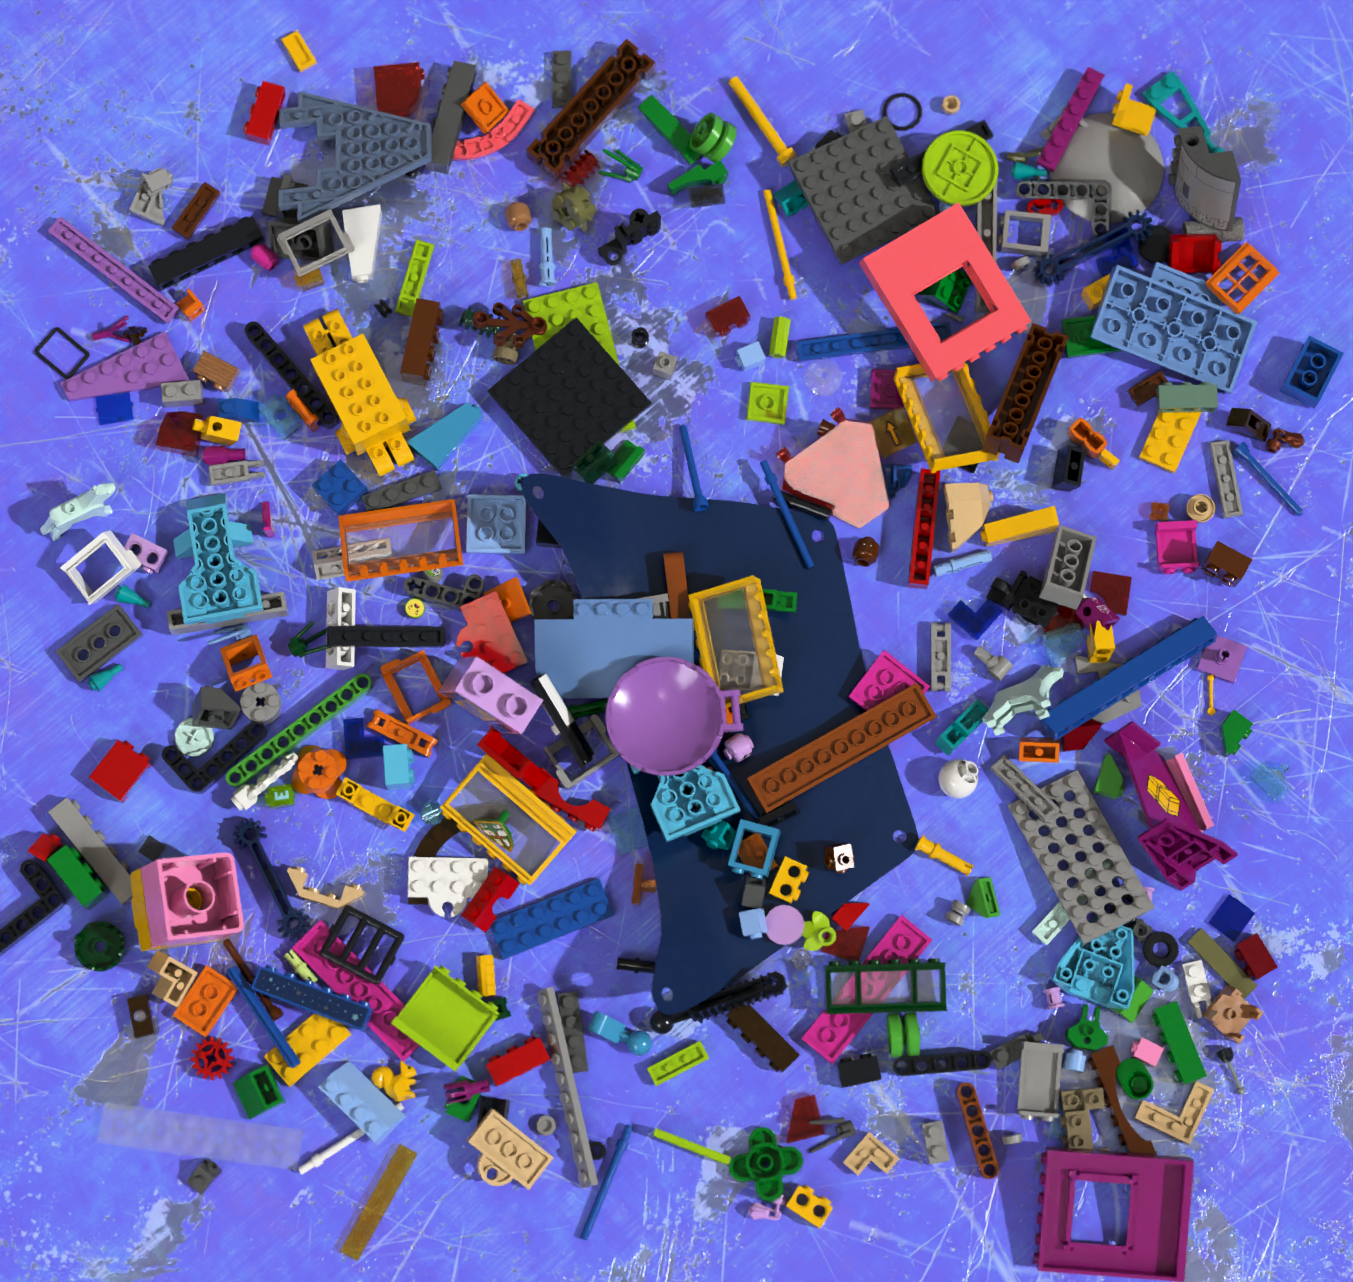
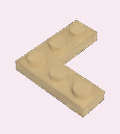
M1195 1081L1179 1117L1142 1100L1134 1119L1189 1145L1214 1089Z

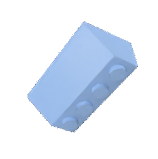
M350 1061L332 1072L319 1086L321 1091L378 1146L406 1118Z

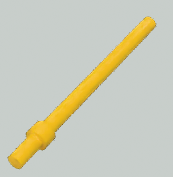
M765 190L763 193L784 275L782 278L783 283L787 287L789 299L795 300L797 299L794 287L795 279L794 275H791L771 190Z

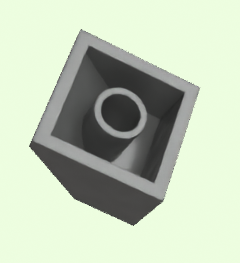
M212 686L200 687L192 705L193 727L232 730L241 711L240 706L221 688H214Z

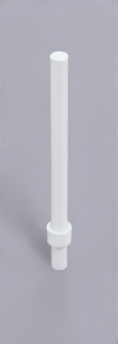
M401 1102L395 1105L400 1111L404 1109ZM360 1128L319 1155L316 1153L310 1157L311 1160L300 1166L298 1170L303 1175L313 1167H319L323 1164L324 1160L365 1133Z

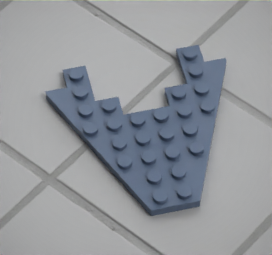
M298 92V107L279 109V125L281 129L317 125L318 141L336 139L335 167L317 169V186L279 190L280 211L297 209L299 224L329 209L349 202L432 161V128L429 123L305 92Z

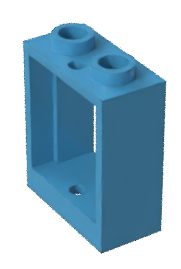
M741 819L728 862L732 872L742 875L744 872L751 873V877L760 880L763 877L768 878L780 837V830ZM744 831L771 838L763 869L736 862Z

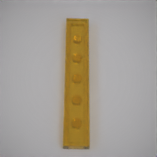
M402 1144L399 1145L340 1252L359 1261L418 1153Z

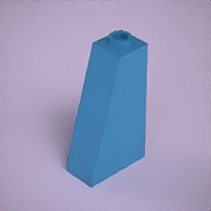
M467 402L411 438L407 444L411 450L439 471L483 420L482 410L475 404L471 406Z

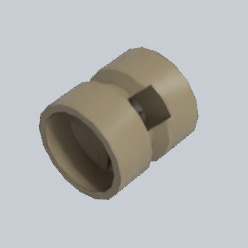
M514 333L508 337L503 346L495 347L492 359L499 363L516 365L518 359V352L516 350L520 348L514 347L512 342L518 334Z

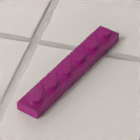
M1087 67L1036 163L1037 165L1054 172L1105 76L1104 74Z

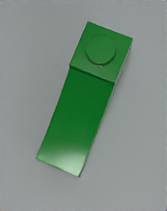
M721 161L714 163L705 170L699 164L668 184V191L673 196L680 191L695 186L710 185L713 188L717 185V187H720L727 182L728 171Z

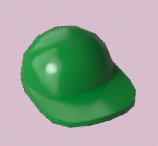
M1128 1058L1123 1060L1117 1068L1116 1076L1125 1093L1135 1100L1147 1098L1152 1093L1154 1086L1153 1079L1147 1068L1138 1059Z

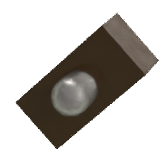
M145 994L127 998L134 1037L139 1039L157 1035L149 995Z

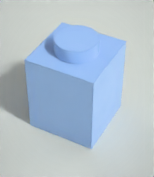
M759 341L738 349L737 356L735 357L737 366L739 368L742 367L744 372L766 362Z
M764 909L739 912L743 936H750V939L762 938L763 933H768Z

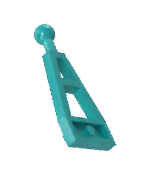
M1173 71L1142 93V96L1150 106L1154 107L1157 113L1177 129L1179 127L1186 128V125L1195 119L1198 126H1202L1210 153L1225 152L1223 148L1216 147L1209 139L1212 135L1185 85ZM1178 91L1191 111L1182 120L1176 118L1161 105Z

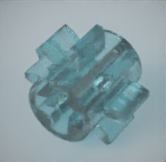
M428 801L422 804L424 809L420 811V816L425 824L430 823V825L435 826L442 822L441 817L444 815L441 813L443 810L440 808V803Z

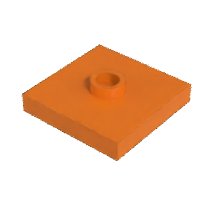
M486 81L460 104L484 134L490 131L510 112Z
M514 577L484 592V595L496 590L511 623L532 614L518 577Z

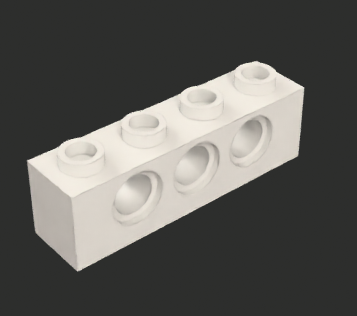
M338 587L327 591L326 628L328 626H355L356 589ZM331 647L326 649V668L346 670L354 667L355 647Z

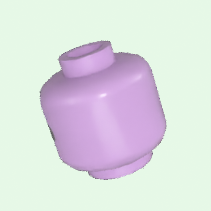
M737 733L725 741L723 752L728 760L732 759L735 762H740L752 754L754 745L748 735Z

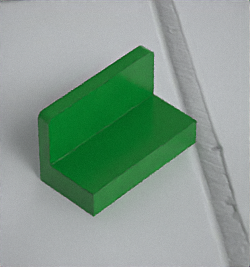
M626 440L603 467V470L621 484L645 455V449L640 445L636 447L629 440Z

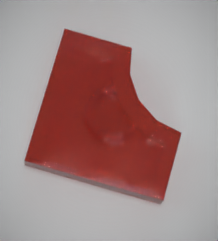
M1093 571L1090 591L1097 593L1103 599L1105 605L1116 615L1126 616L1132 577Z

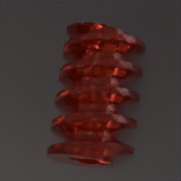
M585 149V154L579 155L580 160L576 159L574 165L569 166L570 171L566 170L564 176L559 177L562 183L565 182L569 187L579 184L585 186L586 183L583 179L590 180L591 178L588 174H596L593 168H601L598 160Z

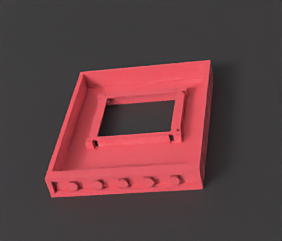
M959 202L876 250L859 262V265L931 382L936 379L939 382L949 376L947 374L949 371L954 370V372H957L965 367L964 362L969 360L972 363L981 357L979 353L984 350L986 353L996 348V343L999 341L1002 344L1012 338L1011 334L1014 332L1022 333L1028 329L1026 325L1031 322V319ZM963 267L990 312L941 341L914 295Z

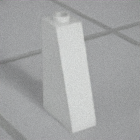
M380 204L342 210L345 232L349 235L354 246V251L349 253L353 281H357V283H366L369 279H373L382 218Z

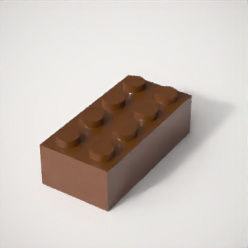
M421 298L416 299L400 370L403 382L426 386V382L431 379L432 369L430 364L435 361V344H438L440 339L439 325L442 326L444 322V314L440 302Z

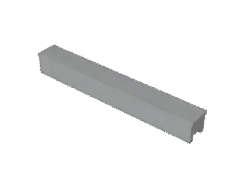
M997 181L988 196L976 203V231L995 262L997 252ZM975 288V312L989 313L988 307Z

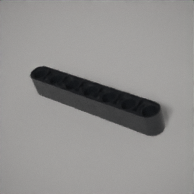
M249 322L245 326V334L251 344L291 390L294 389L298 393V397L305 403L306 407L318 416L321 425L327 429L334 428L338 423L335 410L258 322ZM258 329L259 333L257 335H250L251 330ZM265 343L271 344V348L268 350H263L262 346ZM281 357L284 361L281 364H275V359ZM293 371L296 373V376L292 379L286 377L289 372ZM302 386L309 387L305 393H300L299 389ZM319 400L321 405L319 407H312V402ZM328 414L334 416L330 422L323 420Z

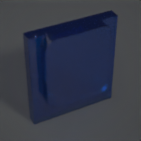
M1229 894L1208 923L1235 942L1255 913Z

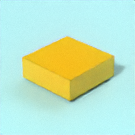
M1106 449L1098 457L1100 461L1113 470L1120 461Z

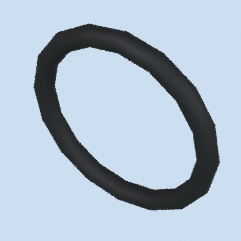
M898 93L892 95L886 101L883 107V116L888 117L887 108L892 100L898 97H907L913 100L918 108L916 121L906 127H899L891 122L894 129L907 131L914 128L920 122L922 107L914 96L907 93Z

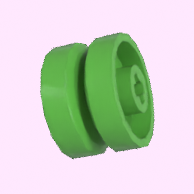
M710 112L702 117L695 126L690 138V148L716 163L727 155L734 144L737 132L736 127Z
M905 1012L903 1015V1025L898 1013L887 1014V1037L891 1058L902 1056L903 1044H905L908 1056H919L920 1029L916 1012Z

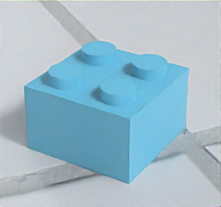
M407 744L383 746L386 787L388 790L411 789L412 783H415V771L411 768V764L414 763L412 749H409Z

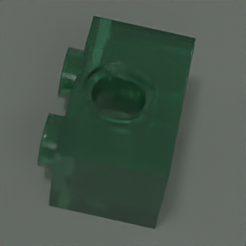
M598 440L570 466L585 483L594 484L618 460Z

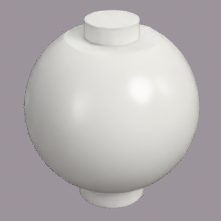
M954 759L947 762L939 772L938 781L940 788L946 795L952 798L961 799L969 796L974 792L978 784V767L975 763L963 759Z

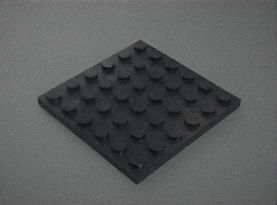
M577 317L487 390L490 396L561 477H566L652 405V402Z

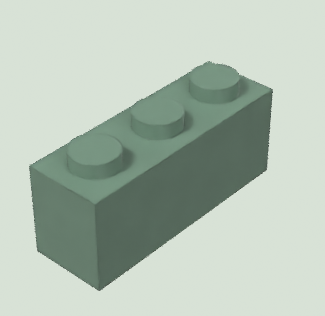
M1169 382L1162 383L1156 389L1157 413L1215 412L1218 408L1217 385H1211V382H1201L1200 385H1192L1191 382H1183L1180 385H1173V383Z

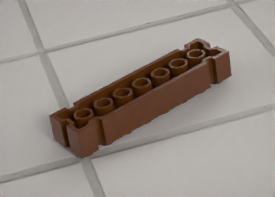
M627 38L616 49L617 56L614 58L611 55L541 132L542 139L540 141L535 139L526 149L527 157L537 166L542 163L544 172L555 181L566 170L565 163L569 162L571 164L640 88V80L646 81L655 71V61L645 53L640 56L638 48Z
M1034 323L1030 327L982 447L983 451L997 455L998 452L1005 454V459L1018 464L1069 337L1056 331L1053 334L1046 332L1047 328Z

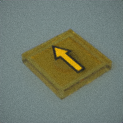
M901 406L866 423L881 458L892 455L918 442Z

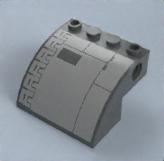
M1202 126L1179 127L1177 135H1174L1175 148L1172 149L1174 160L1170 162L1172 173L1168 175L1169 184L1173 185L1177 200L1182 208L1198 222L1218 230L1232 231L1241 184L1233 151L1209 153Z

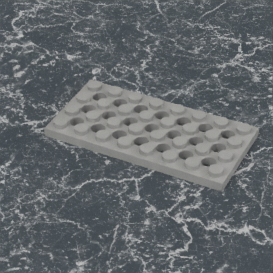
M1078 770L1040 789L1052 801H1055L1060 808V811L1046 823L1040 818L1032 819L1029 816L1031 809L1021 799L1008 805L1010 813L1083 945L1155 908ZM1072 792L1075 795V799L1073 801H1066L1064 794ZM1076 809H1081L1084 811L1085 816L1078 819L1074 816L1073 812ZM1064 818L1067 821V825L1059 827L1056 824V820ZM1091 826L1094 829V834L1091 836L1085 835L1083 828ZM1041 827H1047L1050 834L1048 836H1041L1038 830ZM1068 835H1073L1076 837L1077 842L1070 845L1066 842L1065 838ZM1100 843L1103 845L1104 850L1101 853H1096L1092 846ZM1050 844L1058 845L1059 852L1055 854L1050 853L1048 846ZM1083 852L1086 855V860L1083 862L1077 861L1075 854ZM1109 860L1113 863V868L1105 870L1102 863ZM1060 861L1068 863L1069 868L1066 871L1058 868L1057 864ZM1088 869L1094 870L1096 877L1093 879L1086 878L1085 871ZM1070 878L1078 881L1076 888L1068 886L1067 881ZM1120 878L1123 881V885L1115 887L1112 884V880ZM1096 887H1103L1106 894L1101 897L1097 896L1094 889ZM1081 895L1087 897L1088 903L1083 906L1079 905L1077 897ZM1124 895L1131 896L1133 899L1132 904H1124L1122 897ZM1112 904L1115 907V912L1112 914L1106 913L1104 906ZM1087 914H1096L1098 920L1095 923L1088 922Z

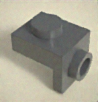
M207 1158L195 1169L186 1182L202 1195L214 1179L221 1174L222 1170L215 1162Z

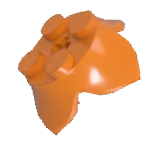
M315 745L303 747L297 755L299 759L292 776L293 788L301 794L315 793L324 799L336 798V792L342 784L340 776L347 766L346 756L337 750H325ZM318 766L319 768H324L321 770L322 774L319 776L318 774L314 775L313 773L315 772V768Z

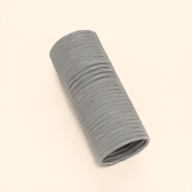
M1241 216L1235 217L1233 230L1227 232L1206 226L1197 220L1184 221L1183 234H1216L1218 240L1222 243L1243 241L1244 222Z

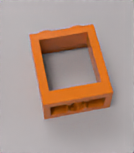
M257 634L220 648L235 692L272 678ZM259 655L260 663L235 673L233 672L231 665Z

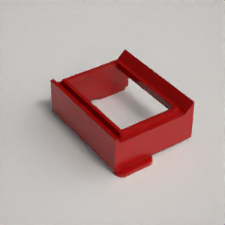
M490 725L491 729L477 746L517 779L521 778L537 791L551 775L525 757L501 737L502 734Z

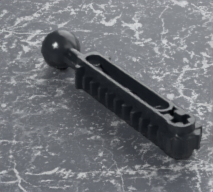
M774 971L773 973H767V976L763 977L760 975L758 979L752 978V981L748 982L745 980L743 984L737 983V986L733 987L730 985L728 989L723 988L722 991L715 993L683 1012L667 1015L658 1009L650 1017L651 1029L658 1034H667L672 1030L675 1023L692 1018L694 1022L699 1021L701 1024L705 1018L709 1020L711 1016L717 1017V1014L720 1013L724 1015L726 1011L732 1012V1009L736 1008L739 1010L741 1006L747 1007V1004L751 1003L754 1005L756 1001L762 1002V999L766 998L769 1000L771 996L783 995L788 987L786 978L783 974Z

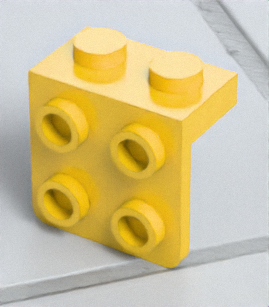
M1126 83L1124 89H1119L1116 100L1119 102H1115L1112 114H1115L1112 125L1147 136L1150 132L1156 109L1129 99L1133 85Z

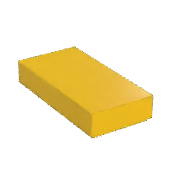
M298 30L281 39L300 73L317 64Z

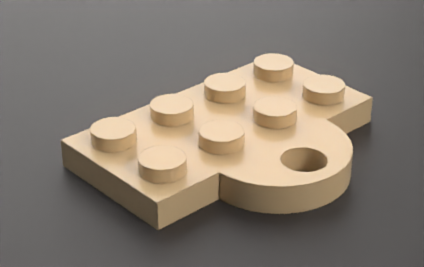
M492 1108L466 1140L481 1152L477 1161V1170L480 1177L492 1186L506 1185L514 1178L529 1190L554 1158ZM490 1168H495V1177L488 1179L486 1176L487 1171Z

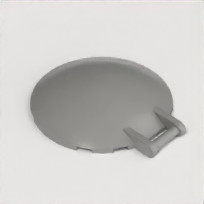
M1067 106L1061 110L1062 113L1056 120L1040 133L1041 137L1047 142ZM1098 113L1081 119L1054 172L1049 171L1050 179L1107 180L1112 187L1111 224L1123 221L1122 218L1124 216L1129 218L1128 212L1130 211L1133 215H1136V210H1139L1141 214L1154 201L1163 181V158L1158 144L1150 133L1144 136L1114 126L1112 121L1115 114ZM1063 184L1059 185V191L1064 194L1068 193V187ZM1085 185L1078 186V191L1081 194L1087 193L1088 190ZM1099 185L1097 187V191L1100 194L1107 193L1105 186ZM1061 199L1063 205L1072 213L1082 219L1092 221V200ZM1097 205L1099 213H1106L1107 210L1104 205Z

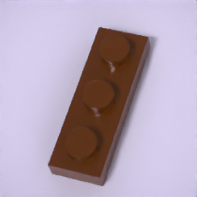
M204 182L175 222L172 230L189 240L215 204L221 192Z

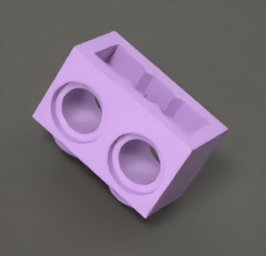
M131 533L124 547L125 550L140 547V552L135 556L141 562V569L149 574L153 572L159 574L169 552ZM151 556H158L155 563H148V559Z

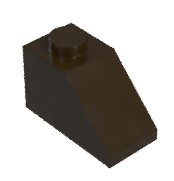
M1232 408L1226 424L1236 433L1262 442H1266L1272 425L1253 410L1245 408Z

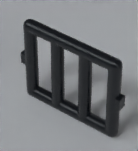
M346 905L335 925L332 924L328 932L330 934L320 950V956L375 985H379L389 966L393 965L396 959L395 955L405 936L403 933L356 908ZM350 914L360 921L339 957L329 950ZM369 924L376 928L377 931L358 966L348 962L347 959L365 926ZM385 933L395 938L376 975L365 971V968Z

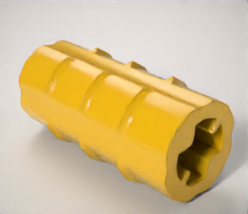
M493 955L476 956L478 993L482 997L496 996V975L494 973Z

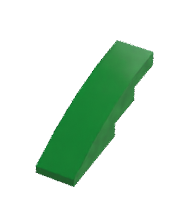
M652 94L638 106V109L661 136H664L673 149L678 151L689 165H692L702 156L690 148L691 135Z

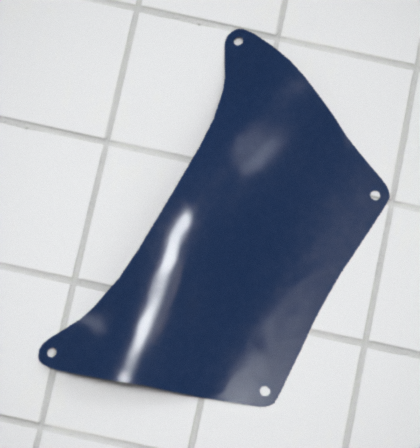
M529 474L524 478L522 485L524 498L561 546L572 568L582 599H636L668 594L663 553L683 551L688 595L752 575L761 580L762 589L797 593L796 613L767 611L775 653L784 657L781 675L784 692L779 693V696L769 695L748 701L746 705L751 718L741 721L744 730L724 732L716 748L718 756L761 817L765 811L746 779L866 712L848 698V695L866 671L859 647L835 528L829 520L827 521L809 513L790 510L815 565L807 569L780 508L737 501L707 499L709 508L705 511L696 512L693 509V498L636 493L549 474ZM535 486L542 488L544 492L542 499H537L534 496L533 488ZM814 530L824 532L825 539L823 542L817 543L812 539V532ZM718 597L704 601L719 673L722 650L756 652L747 611L718 609ZM667 601V607H668L669 618H671V616H670V608H669V601ZM694 631V664L701 667L699 663L701 656L700 651L696 647L695 640L697 636ZM728 707V708H729V712L731 713V712H732V707ZM737 733L748 735L754 745L752 754L740 762H735L732 759L728 760L723 752L725 741ZM888 745L789 800L791 802L794 801L798 805L801 813L772 827L779 829L781 832L774 855V860L778 867L770 871L768 878H766L762 908L754 909H764L766 918L769 911L776 906H792L801 913L804 922L812 921L813 911H819L828 916L915 852L914 848L919 840L916 825ZM708 758L701 764L705 767H712V771L720 772L711 758ZM627 763L654 865L661 912V940L654 969L651 994L657 1008L662 1013L671 1015L683 1012L711 997L741 978L785 945L777 944L770 940L766 933H763L762 938L750 939V936H743L739 912L753 909L742 905L745 877L749 873L737 874L732 872V868L728 866L734 841L729 850L721 848L712 849L701 837L704 831L702 829L690 835H683L666 842L651 808V803L660 780L657 775L648 774L643 771L634 774L630 764ZM686 787L684 788L683 793L686 795H690L692 790H688V788ZM732 790L740 812L722 820L726 821L737 832L741 819L756 822ZM897 830L904 831L906 833L905 842H895L893 839L894 832ZM744 831L742 840L754 833ZM761 835L769 849L771 838ZM840 842L850 843L855 857L853 861L854 867L847 869L845 873L836 874L833 870H828L824 862V846ZM737 855L736 862L743 864L739 855ZM785 857L808 867L806 871L809 872L805 883L801 882L798 888L801 890L798 900H793L792 904L769 894ZM791 867L788 874L791 877H797L800 869L798 867ZM783 885L780 889L781 894L784 896L789 895L792 891L789 885ZM664 988H669L672 991L673 998L671 1001L663 999L662 990Z

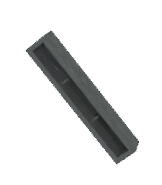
M454 61L452 67L448 68L447 78L449 79L447 84L444 83L442 95L444 96L438 102V117H434L432 128H434L432 134V161L425 164L426 170L443 174L449 173L466 111L460 104L472 93L477 76L476 65Z

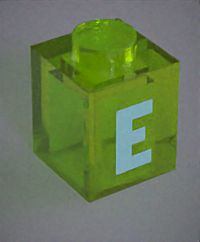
M292 784L269 787L268 793H265L266 804L270 805L272 810L296 806Z

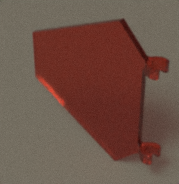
M837 407L830 414L833 420L839 423L833 429L794 457H791L785 446L778 450L776 453L777 457L785 463L782 489L792 495L797 494L802 499L831 508V515L860 529L889 509L890 502L873 423L846 419L843 411Z

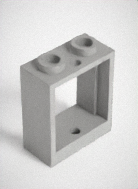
M1005 210L1004 216H1000L999 221L1002 234H998L997 246H1000V252L1037 257L1046 256L1049 245L1051 215ZM1009 219L1040 222L1039 246L1007 243Z

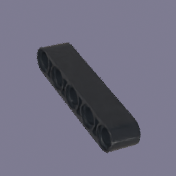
M986 1051L904 1057L894 1061L892 1070L895 1075L900 1077L983 1070L990 1066L991 1056ZM978 1055L986 1057L987 1062L984 1066L978 1065L976 1061ZM958 1057L966 1059L967 1064L964 1068L957 1065L956 1060ZM939 1058H943L947 1062L945 1069L937 1067L936 1062ZM919 1060L926 1062L927 1068L925 1071L917 1069L916 1064ZM898 1062H904L907 1065L906 1072L900 1073L897 1070Z

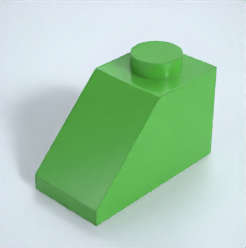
M1106 753L1103 758L1092 793L1116 800L1118 796H1122L1125 785H1122L1124 779L1111 754Z

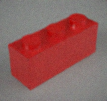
M262 81L261 86L257 87L255 93L257 99L255 104L252 103L251 117L244 126V132L248 140L270 145L279 118V109L282 108L286 96L284 86Z
M533 1036L524 1041L525 1045L519 1048L515 1045L507 1049L506 1055L500 1057L498 1054L488 1059L489 1063L486 1066L496 1087L551 1060L540 1037L536 1039Z

